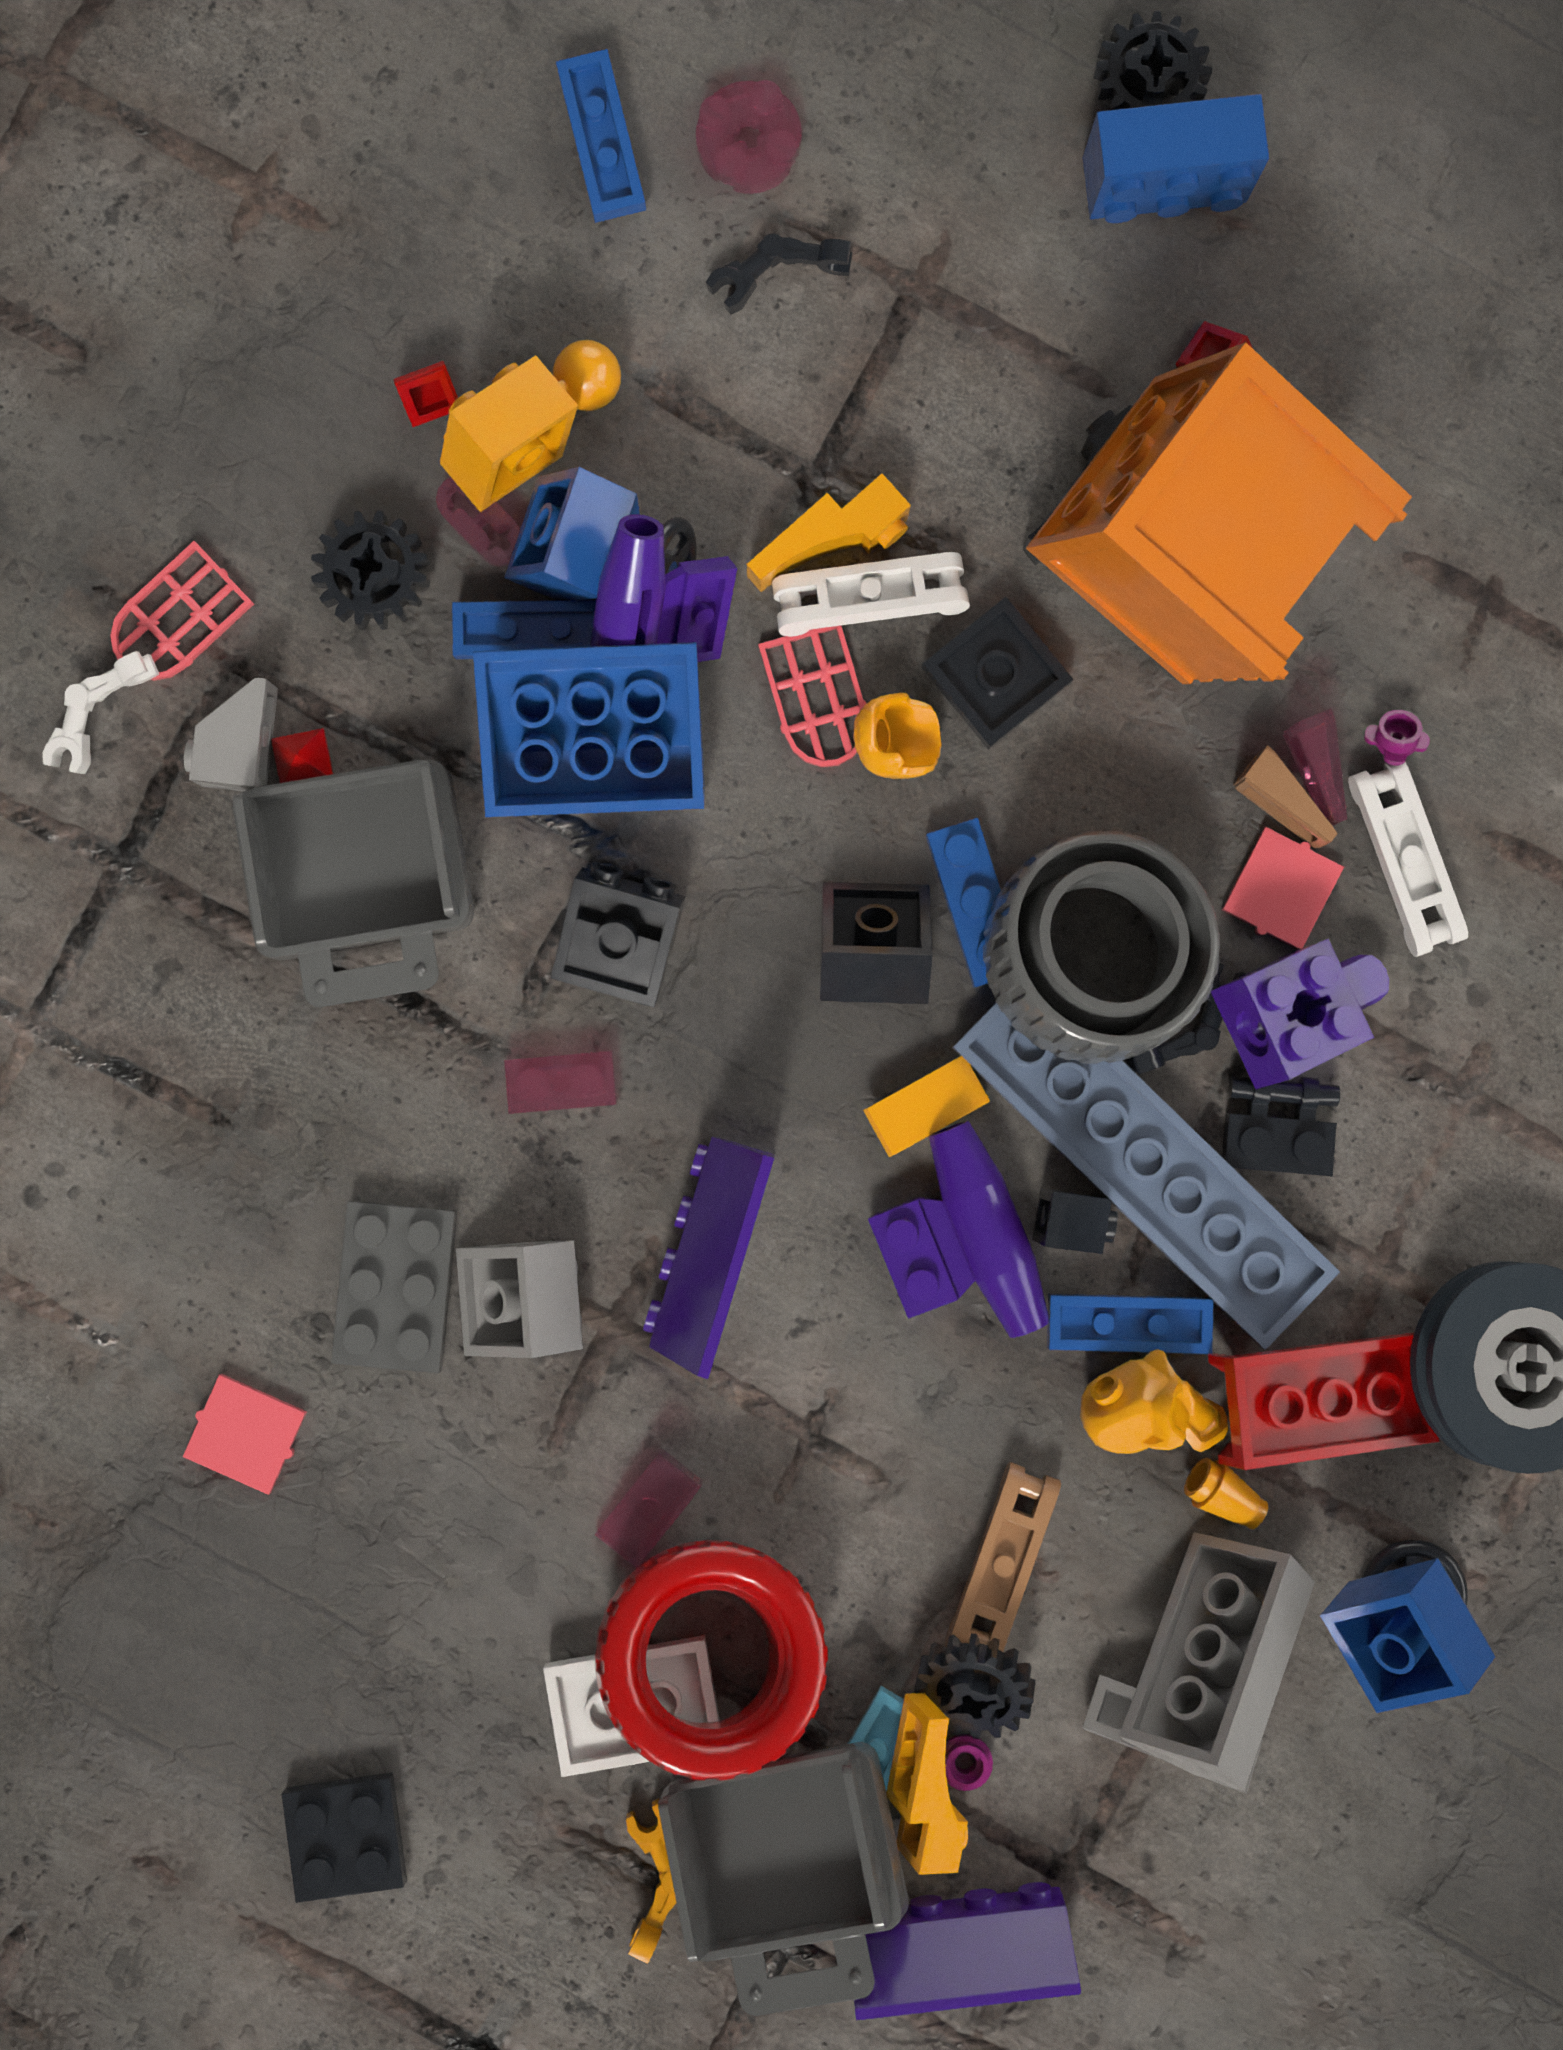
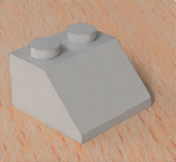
M574 1240L535 1241L456 1248L464 1356L536 1358L583 1349L582 1317L579 1308L577 1283L578 1265L575 1258Z

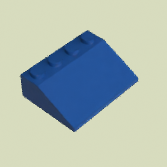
M697 642L484 650L473 652L485 817L704 809L705 780Z

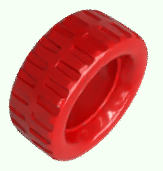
M703 1540L676 1545L663 1550L638 1565V1568L618 1586V1590L613 1598L609 1600L604 1610L601 1625L598 1627L596 1653L594 1655L597 1686L601 1700L609 1718L623 1739L641 1756L661 1769L675 1775L678 1774L702 1781L706 1779L730 1780L734 1779L736 1775L743 1773L749 1775L761 1770L762 1766L768 1762H775L786 1754V1749L794 1742L799 1741L806 1732L805 1728L810 1719L815 1717L820 1706L818 1702L822 1691L825 1690L827 1681L825 1670L826 1662L828 1661V1646L824 1642V1625L821 1617L817 1615L814 1609L815 1603L809 1592L799 1584V1579L790 1570L783 1567L777 1560L749 1546L721 1540ZM701 1591H726L745 1601L758 1615L765 1628L770 1652L767 1675L756 1697L737 1714L711 1723L687 1721L669 1713L653 1693L646 1669V1653L649 1638L657 1621L675 1602L690 1594Z

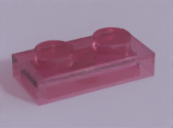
M613 1051L504 1060L509 1114L617 1105Z

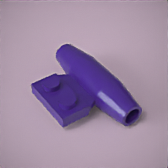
M632 514L624 516L618 523L599 578L590 646L697 642L698 662L720 659L737 567L728 556L679 562L678 568L665 574L663 525L656 519L646 515Z
M969 1120L928 1136L942 1199L917 1197L873 1214L868 1218L908 1319L957 1301L976 1282L1010 1338L1020 1337L1050 1323L1036 1257L1005 1180Z

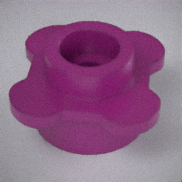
M1392 710L1385 713L1378 725H1369L1364 733L1365 741L1370 745H1375L1384 755V761L1394 766L1404 764L1406 757L1414 752L1426 751L1430 744L1429 736L1422 732L1421 721L1417 716L1405 710Z

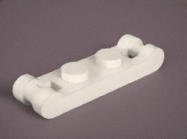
M944 552L780 575L772 581L774 599L780 602L781 612L777 614L779 633L783 636L792 637L805 634L811 629L937 612L943 615H956L969 609L970 603L968 591L965 587L961 586L960 577L964 573L962 557L959 553ZM935 579L939 581L940 588L926 590L924 580ZM816 594L818 604L802 606L801 599L804 596Z
M1385 763L1382 771L1371 775L1367 771H1363L1349 776L1348 783L1351 795L1361 810L1404 927V938L1411 954L1414 957H1418L1431 952L1433 945L1447 941L1452 945L1468 938L1466 922L1407 764L1394 766ZM1391 790L1398 804L1384 809L1378 794ZM1435 905L1439 921L1426 925L1421 910Z

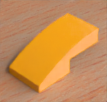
M960 1056L863 1111L887 1155L891 1157L990 1102L971 1065Z

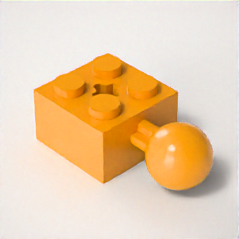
M593 340L576 341L566 346L559 353L553 366V374L535 355L520 366L517 363L507 365L494 377L491 385L477 394L474 391H468L451 405L446 433L443 437L444 443L440 464L480 512L563 456L577 409L582 411L598 410L608 405L614 399L621 384V369L616 356L608 347Z

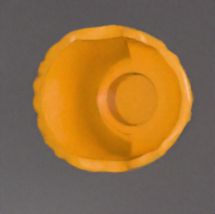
M894 693L870 700L857 713L854 721L853 739L859 758L867 770L877 776L890 779L916 778L934 770L940 758L942 743L938 716L931 705L911 699L907 693Z

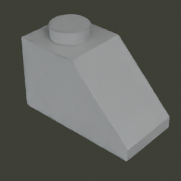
M254 678L195 725L194 740L189 739L187 741L184 751V767L186 772H190L189 780L202 787L246 791L255 787L267 786L272 747L271 739L273 738L278 694L276 686L267 679Z

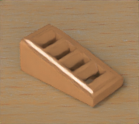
M1268 745L1254 756L1233 784L1237 791L1302 840L1308 842L1314 849H1319L1331 843L1338 834L1276 752Z

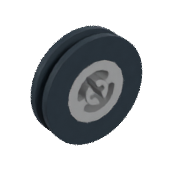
M1498 1261L1484 1263L1469 1268L1450 1279L1436 1292L1425 1307L1417 1323L1411 1345L1410 1375L1413 1391L1420 1411L1434 1433L1448 1447L1463 1457L1479 1464L1524 1474L1545 1473L1563 1468L1562 1269L1545 1264ZM1523 1328L1535 1338L1538 1345L1515 1341L1508 1342L1502 1341V1339L1515 1329ZM1517 1362H1520L1519 1370H1516ZM1497 1387L1523 1392L1532 1391L1533 1393L1521 1402L1511 1404L1502 1397Z

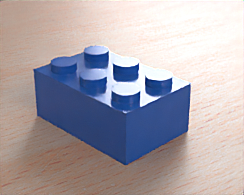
M1262 94L1097 112L1082 157L1090 220L1105 218V221L1108 223H1122L1132 220L1137 214L1158 212L1160 217L1169 218L1183 215L1192 208L1211 207L1212 211L1224 212L1236 209L1243 203H1246L1269 160Z

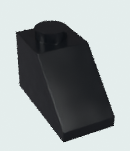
M1041 1187L1032 1240L1044 1247L1103 1254L1105 1242L1113 1243L1118 1213L1117 1211L1110 1210L1112 1202L1110 1199Z

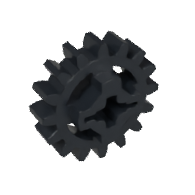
M1155 10L1151 22L1145 24L1138 13L1133 14L1129 30L1117 23L1113 28L1110 37L1111 41L1103 40L1098 54V58L1101 61H1097L1093 73L1094 79L1102 81L1096 93L1097 100L1110 98L1111 103L1108 111L1204 100L1208 91L1204 85H1207L1210 80L1212 67L1203 65L1210 52L1209 47L1194 46L1199 30L1195 27L1184 34L1179 30L1182 17L1176 15L1169 25L1162 23V16L1159 10ZM1143 44L1138 50H1130L1135 46ZM1150 59L1152 60L1154 76H1151V69L1148 67ZM1153 77L1157 79L1155 87L1153 86ZM1168 95H1176L1173 99L1162 102Z
M378 510L372 522H367L361 511L354 512V525L347 527L339 518L335 520V527L339 534L335 538L321 534L319 539L327 548L326 553L312 554L311 557L315 565L323 569V572L311 577L313 584L317 588H328L319 597L321 602L327 608L337 605L334 615L343 623L354 614L355 625L361 630L367 628L370 619H375L382 630L388 629V616L395 614L402 622L408 620L403 607L407 603L420 607L423 603L415 593L416 587H430L428 577L419 572V569L430 565V560L426 553H414L423 544L417 534L413 533L404 537L407 531L404 521L398 518L389 527L387 517L383 511ZM361 540L359 544L346 551L352 544ZM389 541L401 549L405 565L400 564L397 560L389 559L391 550L388 546ZM373 561H376L381 567V571L371 572L369 580H366L361 574L362 569H371ZM337 576L353 583L351 593L354 595L353 600L342 593ZM393 590H397L390 598L380 602L381 598Z
M971 1633L968 1643H961L955 1635H950L947 1648L934 1642L931 1644L929 1656H921L914 1692L925 1693L949 1718V1722L952 1724L951 1733L954 1735L961 1732L963 1728L970 1729L973 1739H979L981 1731L988 1730L995 1738H1000L1002 1726L1017 1731L1020 1725V1718L1029 1719L1031 1715L1036 1680L1030 1678V1663H1017L1019 1654L1017 1649L1013 1648L1006 1652L1000 1651V1639L993 1638L988 1645L980 1644L978 1635Z

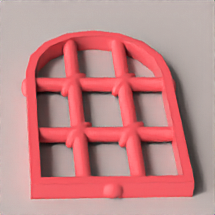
M193 541L134 597L130 598L117 614L110 634L113 652L117 659L122 658V653L149 630L160 641L156 645L158 648L151 654L154 663L167 651L179 662L167 671L159 672V675L151 680L171 678L192 665L193 661L247 612L254 603L228 577V572L224 568H220ZM197 551L207 563L181 586L171 574ZM214 569L227 584L206 604L200 607L190 596L193 593L191 589ZM165 581L173 589L170 592L172 596L148 617L137 605ZM234 590L244 602L218 626L210 617L213 614L211 610ZM182 599L192 609L193 612L189 614L192 617L167 638L156 625L160 624L158 620ZM132 612L140 620L136 624L138 627L119 643L122 623L129 613ZM202 620L212 632L185 657L176 647L180 645L178 641Z
M842 626L811 629L799 636H784L758 644L780 718V730L785 735L793 753L804 762L818 767L839 766L852 759L857 754L855 747L852 748L844 718L857 715L867 703L862 697ZM836 629L846 662L831 666L830 661L827 663L819 634ZM811 637L820 670L803 674V670L799 671L791 642ZM783 645L792 678L775 683L766 649ZM848 670L858 705L844 709V705L840 706L831 675ZM820 678V682L825 683L833 713L816 717V713L812 714L803 683ZM792 687V691H797L805 721L788 726L778 690ZM833 722V726L837 725L846 755L834 760H825L816 726ZM805 730V734L809 733L816 759L802 752L796 746L790 734Z

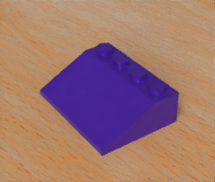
M716 1136L711 1137L709 1146L698 1145L690 1175L699 1177V1181L693 1198L683 1195L674 1227L684 1229L678 1250L667 1248L659 1274V1279L668 1281L663 1301L660 1302L652 1299L643 1331L653 1333L649 1344L651 1349L696 1376L705 1379L709 1378L775 1157V1154Z

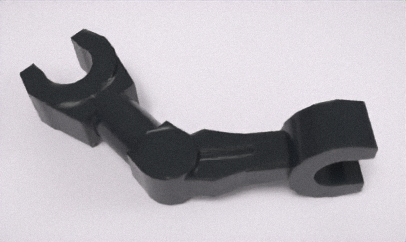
M771 233L762 239L757 245V250L742 263L735 260L714 270L706 281L707 288L712 295L724 285H732L736 288L734 294L724 301L726 310L732 315L742 310L757 287L756 279L770 266L773 268L781 262L786 265L797 263L817 265L820 270L826 273L849 276L852 261V252H850L851 242L842 239H825L820 244L802 242L793 237H781L778 234Z
M1219 963L1218 973L1214 978L1212 990L1221 986L1219 977L1224 967L1221 963ZM1235 973L1233 980L1245 975L1246 973ZM1210 993L1205 1001L1206 1004L1199 1023L1195 1024L1192 1032H1184L1173 1040L1164 1042L1138 1056L1126 1059L1128 1067L1134 1072L1142 1074L1164 1066L1166 1061L1174 1058L1196 1055L1204 1050L1214 1049L1219 1043L1221 1033L1219 1028L1223 1018L1212 994Z

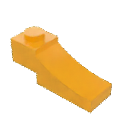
M883 473L843 508L826 493L746 564L747 577L762 592L772 584L776 577L787 574L800 565L825 554L862 546L869 554L879 544L884 549H887L907 531L908 525L905 521L908 519L911 505Z
M906 1693L886 1791L888 1800L901 1814L896 1840L898 1850L919 1875L958 1873L962 1850L966 1847L968 1841V1821L951 1803L948 1793L945 1752L949 1718L925 1693Z

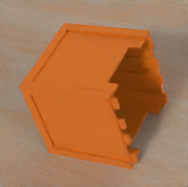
M1245 342L1156 376L1026 549L1180 683L1191 684L1194 680L1212 682L1213 679H1222L1226 682L1236 681L1238 678H1242L1245 681H1255L1260 678L1264 682L1283 680L1289 673L1284 669L1287 664L1286 661L1304 638L1284 620L1285 616L1354 524L1373 541H1377L1390 523L1401 522L1408 514L1403 511V508L1412 496Z

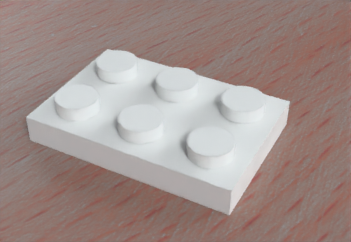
M705 1635L648 1645L646 1653L647 1675L653 1693L660 1704L669 1713L687 1721L698 1723L720 1721ZM594 1655L545 1663L543 1670L561 1777L649 1762L623 1739L609 1718L597 1686Z

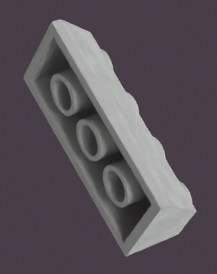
M1196 1532L1193 1533L1119 1737L1196 1776L1241 1790L1245 1789L1315 1581L1291 1554Z

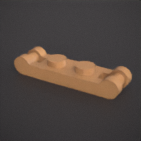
M1012 1462L1007 1464L958 1608L949 1625L945 1647H947L950 1635H955L961 1643H968L971 1633L978 1635L980 1644L988 1645L993 1638L1000 1639L999 1650L1004 1651L1061 1488V1480L1048 1475H1044L1040 1479L1026 1474L1025 1467ZM1018 1494L1035 1500L1031 1515L1013 1509ZM975 1615L993 1621L987 1633L972 1628Z

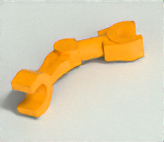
M659 1798L652 1801V1809L658 1819L654 1826L649 1828L641 1826L634 1810L627 1813L626 1817L628 1833L645 1854L650 1852L661 1881L656 1886L654 1900L646 1917L640 1920L629 1943L630 1949L628 1954L647 1964L660 1939L663 1929L662 1925L666 1916L677 1903L658 1809Z

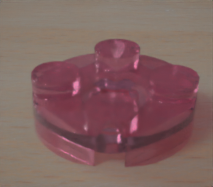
M768 80L758 82L740 81L729 84L706 98L700 106L699 119L696 126L697 153L706 173L716 182L719 179L724 184L733 186V191L744 194L765 192L778 186L785 180L790 173V168L796 162L797 156H799L802 129L800 118L794 105L781 93L779 86ZM748 126L752 127V129H758L762 133L757 137V146L749 149L745 141L736 142L734 140V137L740 134L741 128Z

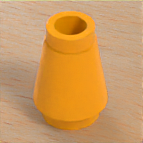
M1201 1459L1192 1468L1186 1479L1184 1493L1191 1498L1192 1505L1195 1508L1239 1525H1244L1250 1530L1257 1528L1267 1515L1268 1502L1260 1498L1229 1466L1219 1464L1218 1460Z

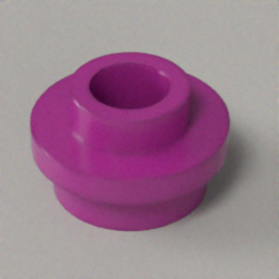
M959 1734L946 1741L945 1765L947 1784L961 1791H970L981 1787L989 1779L993 1769V1758L989 1747L982 1739H973L971 1734ZM961 1753L972 1754L975 1757V1761L971 1767L962 1769L955 1764L957 1756Z

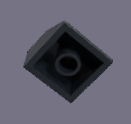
M823 882L820 1001L928 1004L933 956L930 886L918 884Z

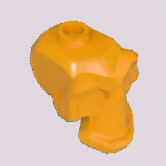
M1159 1349L1149 1352L1143 1359L1130 1360L1098 1376L1086 1386L1081 1396L1080 1418L1085 1431L1096 1446L1112 1453L1133 1454L1148 1448L1172 1450L1182 1446L1185 1439L1194 1450L1202 1452L1224 1439L1228 1432V1417L1223 1407L1203 1397L1187 1381L1181 1380L1169 1364L1166 1353Z

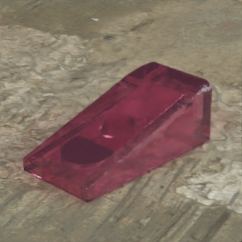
M1330 708L1297 722L1284 731V738L1310 798L1330 824L1335 826L1347 820L1336 721L1333 709Z
M660 1448L594 1535L637 1568L700 1490L703 1480Z

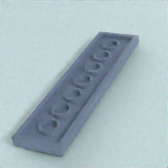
M996 1002L952 1047L1107 1199L1112 1200L1111 1203L1209 1298L1213 1299V1302L1260 1348L1266 1350L1340 1273L1328 1259L1123 1061L1113 1063L1102 1061L1097 1064L1081 1063L1078 1060H1066L1057 1057L1053 1053L1035 1046L1027 1037L1019 1033L1011 1025L1006 1015L1001 1012Z

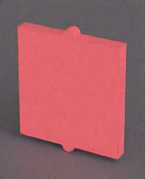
M1264 827L1221 910L1255 927V933L1259 936L1268 934L1297 950L1302 949L1344 867L1310 850L1308 842L1304 841L1299 844L1268 827Z
M220 1374L204 1409L199 1410L195 1415L198 1423L183 1457L269 1495L273 1490L285 1460L290 1459L294 1455L292 1445L307 1411Z

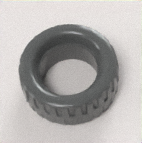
M1111 829L1104 831L1088 830L1078 832L1072 837L1065 836L1052 842L1026 861L1005 883L1004 888L996 896L991 906V915L986 920L983 961L986 966L988 985L995 996V1002L1001 1012L1010 1020L1011 1025L1019 1033L1027 1037L1032 1044L1066 1060L1073 1059L1088 1064H1097L1102 1061L1113 1063L1138 1056L1159 1046L1180 1032L1184 1026L1195 1018L1200 1011L1201 1004L1208 999L1213 988L1214 978L1218 973L1220 963L1219 948L1221 947L1220 933L1216 921L1217 917L1207 892L1191 869L1172 854L1170 850L1148 840L1146 837L1134 833L1129 834ZM1083 888L1108 890L1129 900L1145 916L1155 936L1158 959L1153 981L1139 1000L1119 1003L1096 999L1077 988L1062 972L1055 959L1050 938L1052 916L1062 895Z

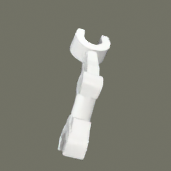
M139 651L127 654L114 663V669L99 676L86 678L81 683L72 684L66 689L64 705L67 708L62 728H55L48 743L45 745L42 752L44 765L60 767L62 754L68 749L72 754L69 771L80 774L87 772L91 765L90 735L84 734L89 711L92 712L95 703L102 702L113 691L123 686H134L144 683L159 675L150 654L141 656Z

